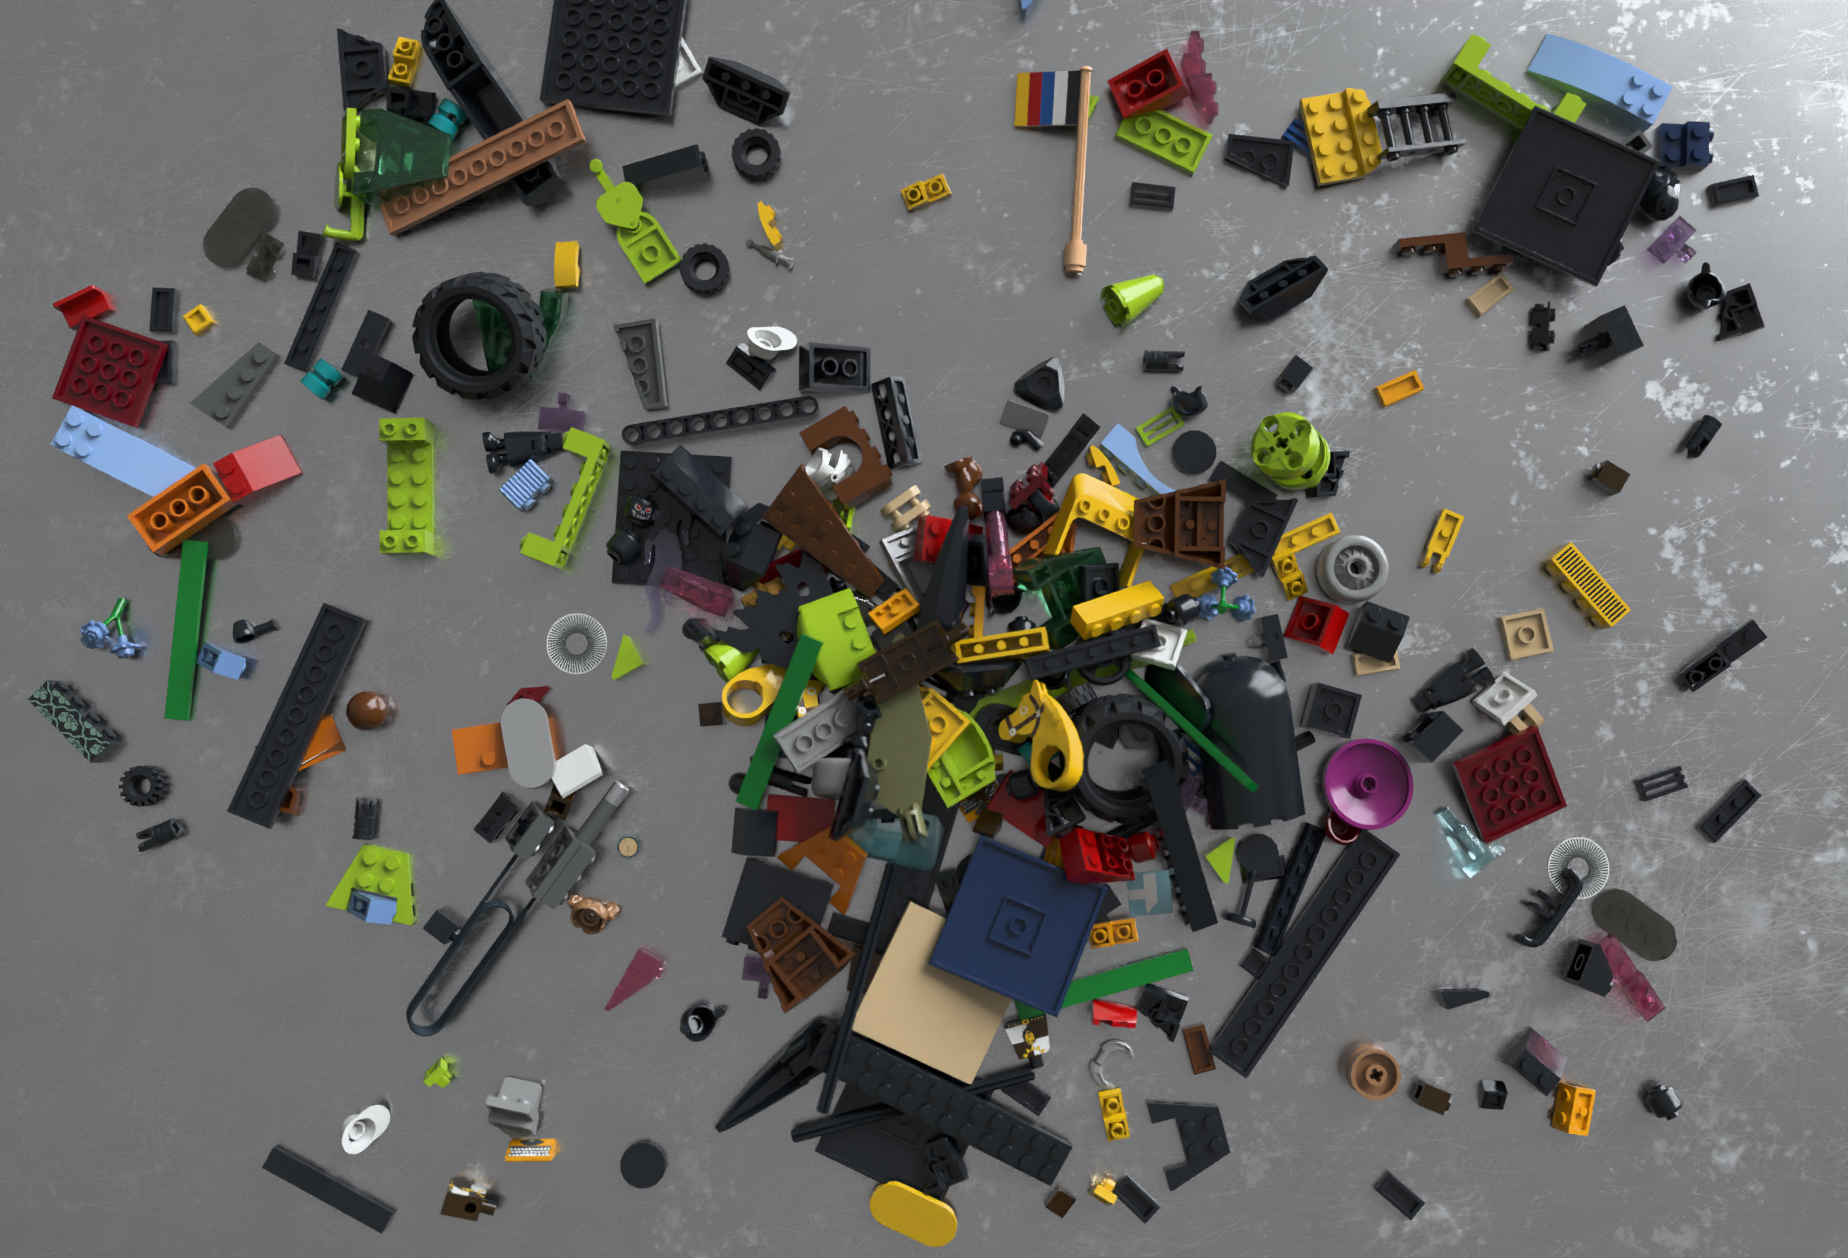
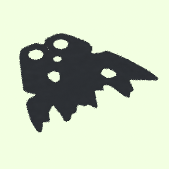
M804 549L800 568H796L789 563H784L783 565L776 564L778 572L787 584L786 590L779 589L778 596H774L756 589L758 599L755 601L756 607L746 606L742 610L735 609L732 612L749 629L739 630L728 627L726 632L714 630L715 635L727 644L746 653L753 652L759 647L762 660L788 669L799 641L797 634L799 606L833 594L820 562ZM801 582L807 584L810 590L809 595L800 596L797 586ZM783 631L792 633L794 640L787 644L782 641L779 633Z

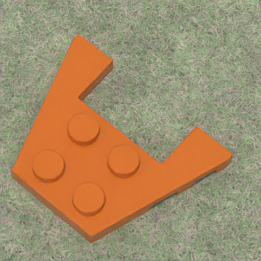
M830 825L805 841L799 842L792 848L781 852L777 859L792 871L805 856L841 886L829 900V903L844 915L850 907V902L855 893V887L868 853L848 836L838 841L830 839L828 837L832 826Z

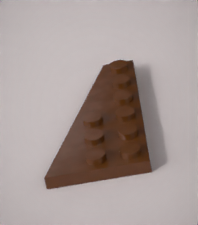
M801 463L764 513L762 519L871 599L885 579L870 558H867L860 548V544L852 537L845 523L830 502L822 495L814 480L812 481Z

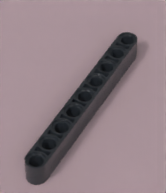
M802 396L631 424L622 430V439L632 448L653 446L812 420L818 416L820 408L814 397ZM807 403L815 405V409L810 413L803 410L804 405ZM784 407L793 408V412L789 416L782 415L781 411ZM764 410L771 412V416L766 420L759 418L760 413ZM741 414L749 415L746 423L738 422V417ZM720 417L727 419V423L723 427L716 426V421ZM697 421L705 422L704 428L700 431L694 430V424ZM680 424L683 426L682 432L679 434L672 433V428L675 425ZM659 428L661 430L660 435L656 438L650 437L651 430ZM631 432H638V438L635 441L628 440Z

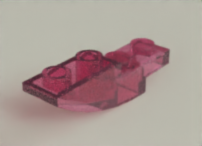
M1191 31L1187 40L1188 53H1184L1180 61L1182 75L1194 107L1207 124H1212L1215 116L1218 115V103L1214 102V94H1216L1217 89L1216 81H1212V73H1205L1206 62L1202 60L1201 52H1204V39L1200 38V31Z
M1609 933L1597 942V944L1601 945L1613 973L1612 980L1639 1014L1648 1022L1663 1011L1665 1006L1644 974L1637 970L1616 936Z

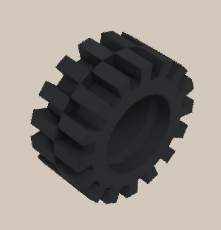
M152 766L129 768L130 771L123 773L125 777L120 778V781L123 782V785H119V789H123L120 795L125 796L126 798L123 800L130 802L129 805L151 806L158 803V799L164 797L162 791L167 789V787H163V784L167 783L166 779L161 778L164 774L158 773L159 769L152 768ZM141 777L147 778L150 782V790L145 795H141L136 791V782Z

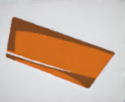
M332 714L322 718L298 771L346 751Z

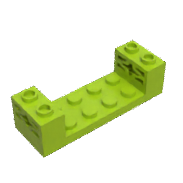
M1472 33L1456 54L1441 80L1523 129L1535 105L1549 111L1546 106L1530 100L1528 95L1512 89L1507 82L1494 78L1489 71L1478 68L1491 44L1487 43L1483 37ZM1567 92L1549 112L1575 123L1587 103L1583 102L1578 95Z
M424 417L379 418V441L387 445V530L379 531V553L389 557L435 556L434 424Z
M573 427L570 428L569 432H565L562 439V444H564L562 448L570 455L586 462H583L580 466L578 483H574L572 486L570 503L566 504L563 508L562 516L564 518L562 523L555 528L553 534L555 540L553 542L528 532L527 536H524L520 543L521 554L562 571L612 449L604 439Z

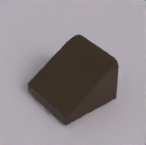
M983 808L972 832L994 838L1002 828L1003 814Z
M1058 1185L1044 1205L1048 1210L1063 1218L1076 1199Z

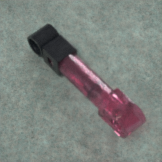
M1003 477L981 479L991 596L1014 594L1009 551Z

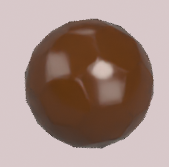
M363 691L350 699L346 707V715L354 728L361 731H372L379 728L385 722L388 715V707L386 701L379 694L372 691Z

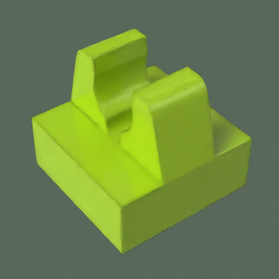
M440 1057L424 1073L423 1082L428 1087H431L434 1083L441 1088L447 1086L451 1078L447 1073L448 1063Z

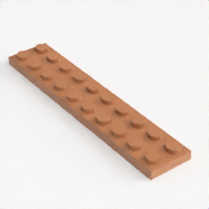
M568 99L375 194L388 232L395 236L585 143L586 139L572 102Z

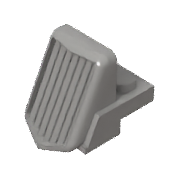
M511 1077L505 1078L500 1093L496 1094V1097L488 1096L485 1105L490 1110L487 1121L491 1126L498 1127L512 1139H519L530 1135L535 1136L539 1119L538 1108L542 1093L541 1085Z

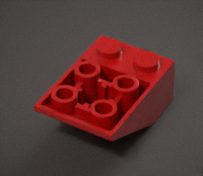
M1075 828L1059 839L1069 882L1095 884L1134 881L1136 879L1126 838Z

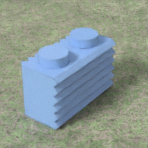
M530 459L499 489V492L517 510L522 512L525 509L527 511L535 504L536 501L534 499L539 494L544 495L551 488L550 483L553 480Z

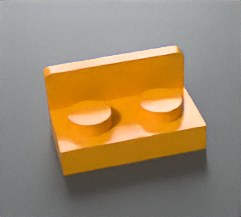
M905 588L881 605L876 606L868 614L873 625L879 628L885 635L919 612L921 607Z
M1560 1082L1551 1124L1552 1128L1569 1134L1588 1136L1596 1090Z

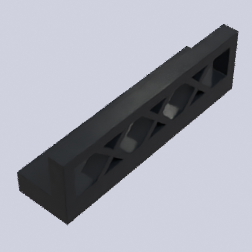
M890 376L872 383L871 387L889 469L894 470L903 466L921 464L922 458L905 377ZM885 385L886 395L883 398L881 397L879 387ZM887 407L891 412L889 420L885 417L884 413ZM891 428L895 432V438L893 441L890 440L889 437ZM895 450L899 452L900 462L895 463L893 456Z

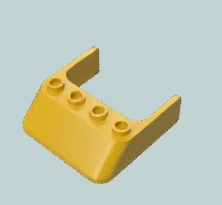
M1076 474L1071 479L1044 554L1058 556L1070 524L1076 518H1083L1131 540L1119 571V587H1131L1145 550L1133 546L1134 500L1139 498L1087 474Z

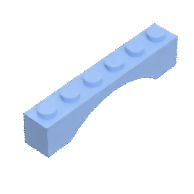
M1117 423L1099 445L1101 452L1108 460L1112 458L1118 463L1117 467L1125 474L1130 473L1135 478L1134 482L1143 489L1145 487L1152 492L1151 496L1176 491L1161 483L1149 472L1140 457L1135 437Z

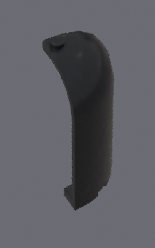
M1235 652L1222 654L1223 658L1214 660L1204 668L1197 682V685L1208 697L1211 708H1209V714H1211L1210 723L1200 733L1255 782L1259 788L1254 793H1251L1199 745L1211 830L1239 829L1240 825L1253 823V827L1271 825V820L1274 819L1285 822L1305 815L1291 703L1285 682L1274 667L1260 658L1236 656Z

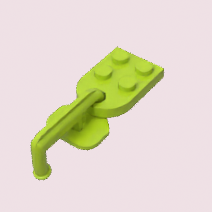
M346 108L342 115L341 162H337L334 189L335 209L341 207L342 198H351L350 231L333 229L326 225L322 233V237L348 241H359L364 234L365 180L359 168L354 165L356 152H359L360 144L359 138H356L357 130L360 129V116H356L355 108ZM343 180L352 181L351 192H346L347 184L343 183Z
M598 159L590 161V170L595 174L606 192L597 199L596 208L607 224L618 226L617 240L644 284L646 285L678 265L682 259L657 220L652 215L641 212L643 198L637 188L630 182H622L614 187L603 170L602 162Z

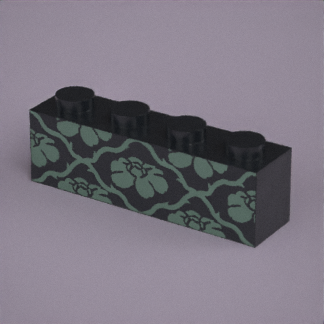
M47 680L27 700L90 763H101L120 744L115 739V733L108 728H104L99 723L100 718L94 713L88 712L83 707L85 705L84 702L76 696L73 697L68 692L69 687L60 680Z

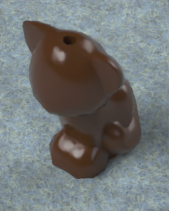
M972 455L944 466L949 474L954 475L955 484L960 493L953 501V507L956 512L960 505L968 507L969 521L980 517L983 513L982 503L978 496L972 493L973 487L982 478L983 470L980 464L973 460Z

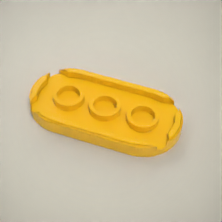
M890 1181L886 1184H881L875 1188L871 1195L870 1211L880 1224L930 1247L944 1246L956 1234L958 1223L950 1206L933 1197L925 1196L924 1193L903 1183Z

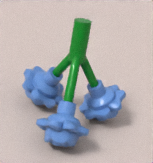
M1225 567V570L1218 568L1217 571L1211 573V582L1216 583L1221 589L1220 601L1217 602L1216 596H1210L1206 593L1202 594V598L1198 597L1197 600L1201 607L1199 618L1212 620L1218 613L1224 614L1226 609H1233L1232 615L1233 617H1238L1239 621L1251 620L1252 614H1255L1256 609L1254 608L1255 601L1250 599L1249 595L1237 596L1232 604H1227L1225 601L1226 590L1232 584L1237 583V573L1232 572L1227 567Z
M118 598L111 615L103 623H95L93 620H90L88 624L82 626L80 641L83 645L92 650L96 647L103 648V642L109 640L107 635L109 631L106 627L114 620L116 621L119 636L117 637L118 644L111 648L110 653H115L119 659H126L135 655L134 651L139 648V644H133L127 640L120 620L127 600Z

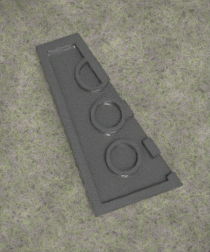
M653 318L613 325L615 332L618 334L622 351L625 353L627 365L633 375L634 384L643 408L645 410L668 407L658 320Z
M258 342L190 404L230 429L280 356Z

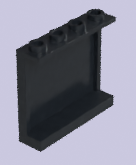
M747 857L722 937L727 938L726 942L737 946H739V943L748 945L747 949L757 952L747 925L781 897H784L821 926L834 883Z

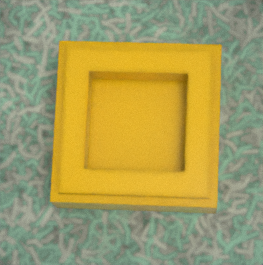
M201 304L182 316L196 336L216 324Z

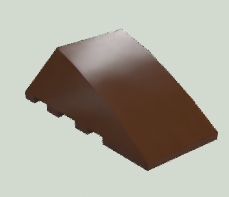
M1226 479L1134 500L1133 546L1225 570L1224 503L1226 502Z
M784 897L778 899L747 925V929L762 959L763 966L771 980L772 987L780 1001L784 1014L810 998L840 973L856 955V953Z

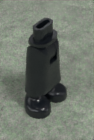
M551 431L506 432L503 439L495 438L490 432L482 433L483 444L487 453L506 449V453L486 455L490 474L497 473L500 466L509 463L510 468L524 465L530 459L537 461L551 454L555 455V451L564 450L562 448L564 444H562L563 438L561 433L551 434Z
M689 618L683 624V635L698 643L701 652L706 647L720 641V638L714 633L716 629L708 627V622L703 618Z
M1474 648L1466 651L1467 660L1464 664L1461 665L1456 661L1431 681L1425 689H1422L1420 695L1414 698L1422 713L1430 709L1435 710L1438 707L1449 705L1477 692L1476 685L1484 684L1491 687L1496 683L1493 674L1486 666L1473 676L1466 677L1469 672L1485 664Z

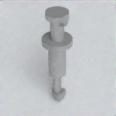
M750 239L746 241L748 247L752 246L758 249L761 254L773 259L775 264L782 262L789 269L793 267L795 259L783 256L784 252L782 250L777 252L765 245L759 246Z

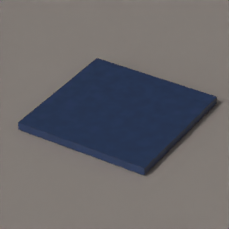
M980 835L928 964L1057 1018L1108 887L1098 883L1080 884L1069 882L1065 869Z

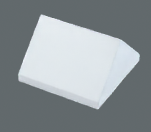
M584 744L556 761V770L551 778L563 798L603 775L594 748Z

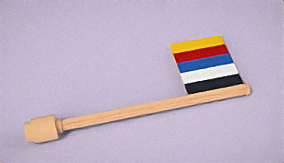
M1083 66L1079 71L1017 73L1015 127L1078 125L1071 240L1065 244L1063 266L1066 267L1065 272L1083 273V268L1086 267L1087 245L1083 244L1081 240L1090 76L1093 71L1089 66Z

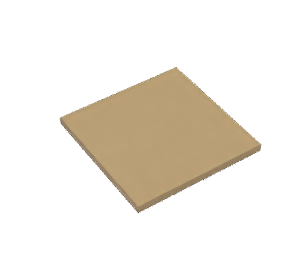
M909 901L860 1001L852 1030L971 1085L1012 999L929 965V960L946 918Z

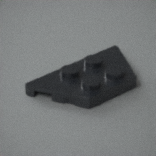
M339 28L337 29L343 111L345 112L346 108H355L357 110L386 92L388 80L385 47L381 43L368 41L362 36L352 35Z
M1296 498L1288 500L1249 499L1231 536V544L1260 578L1264 577L1298 502Z

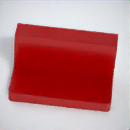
M94 285L53 303L54 308L63 313L69 328L72 330L79 327L83 315L98 319L114 311L105 291Z

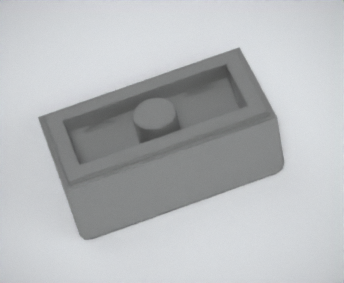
M1007 400L1000 424L1018 430H1031L1036 436L1042 438L1050 414Z

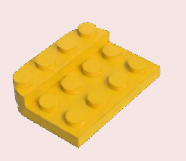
M1346 88L1343 92L1303 98L1299 101L1318 186L1362 179L1370 174L1382 161L1377 159V155L1382 152L1375 119L1374 117H1368L1367 108L1371 106V103L1367 98L1366 92L1362 89Z
M919 687L932 736L928 772L971 724V721L934 689Z

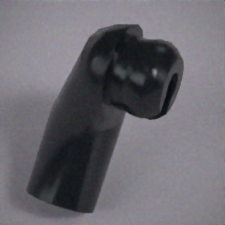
M1016 430L1010 437L1012 445L1018 446L1019 444L1028 443L1035 451H1038L1044 444L1031 430Z

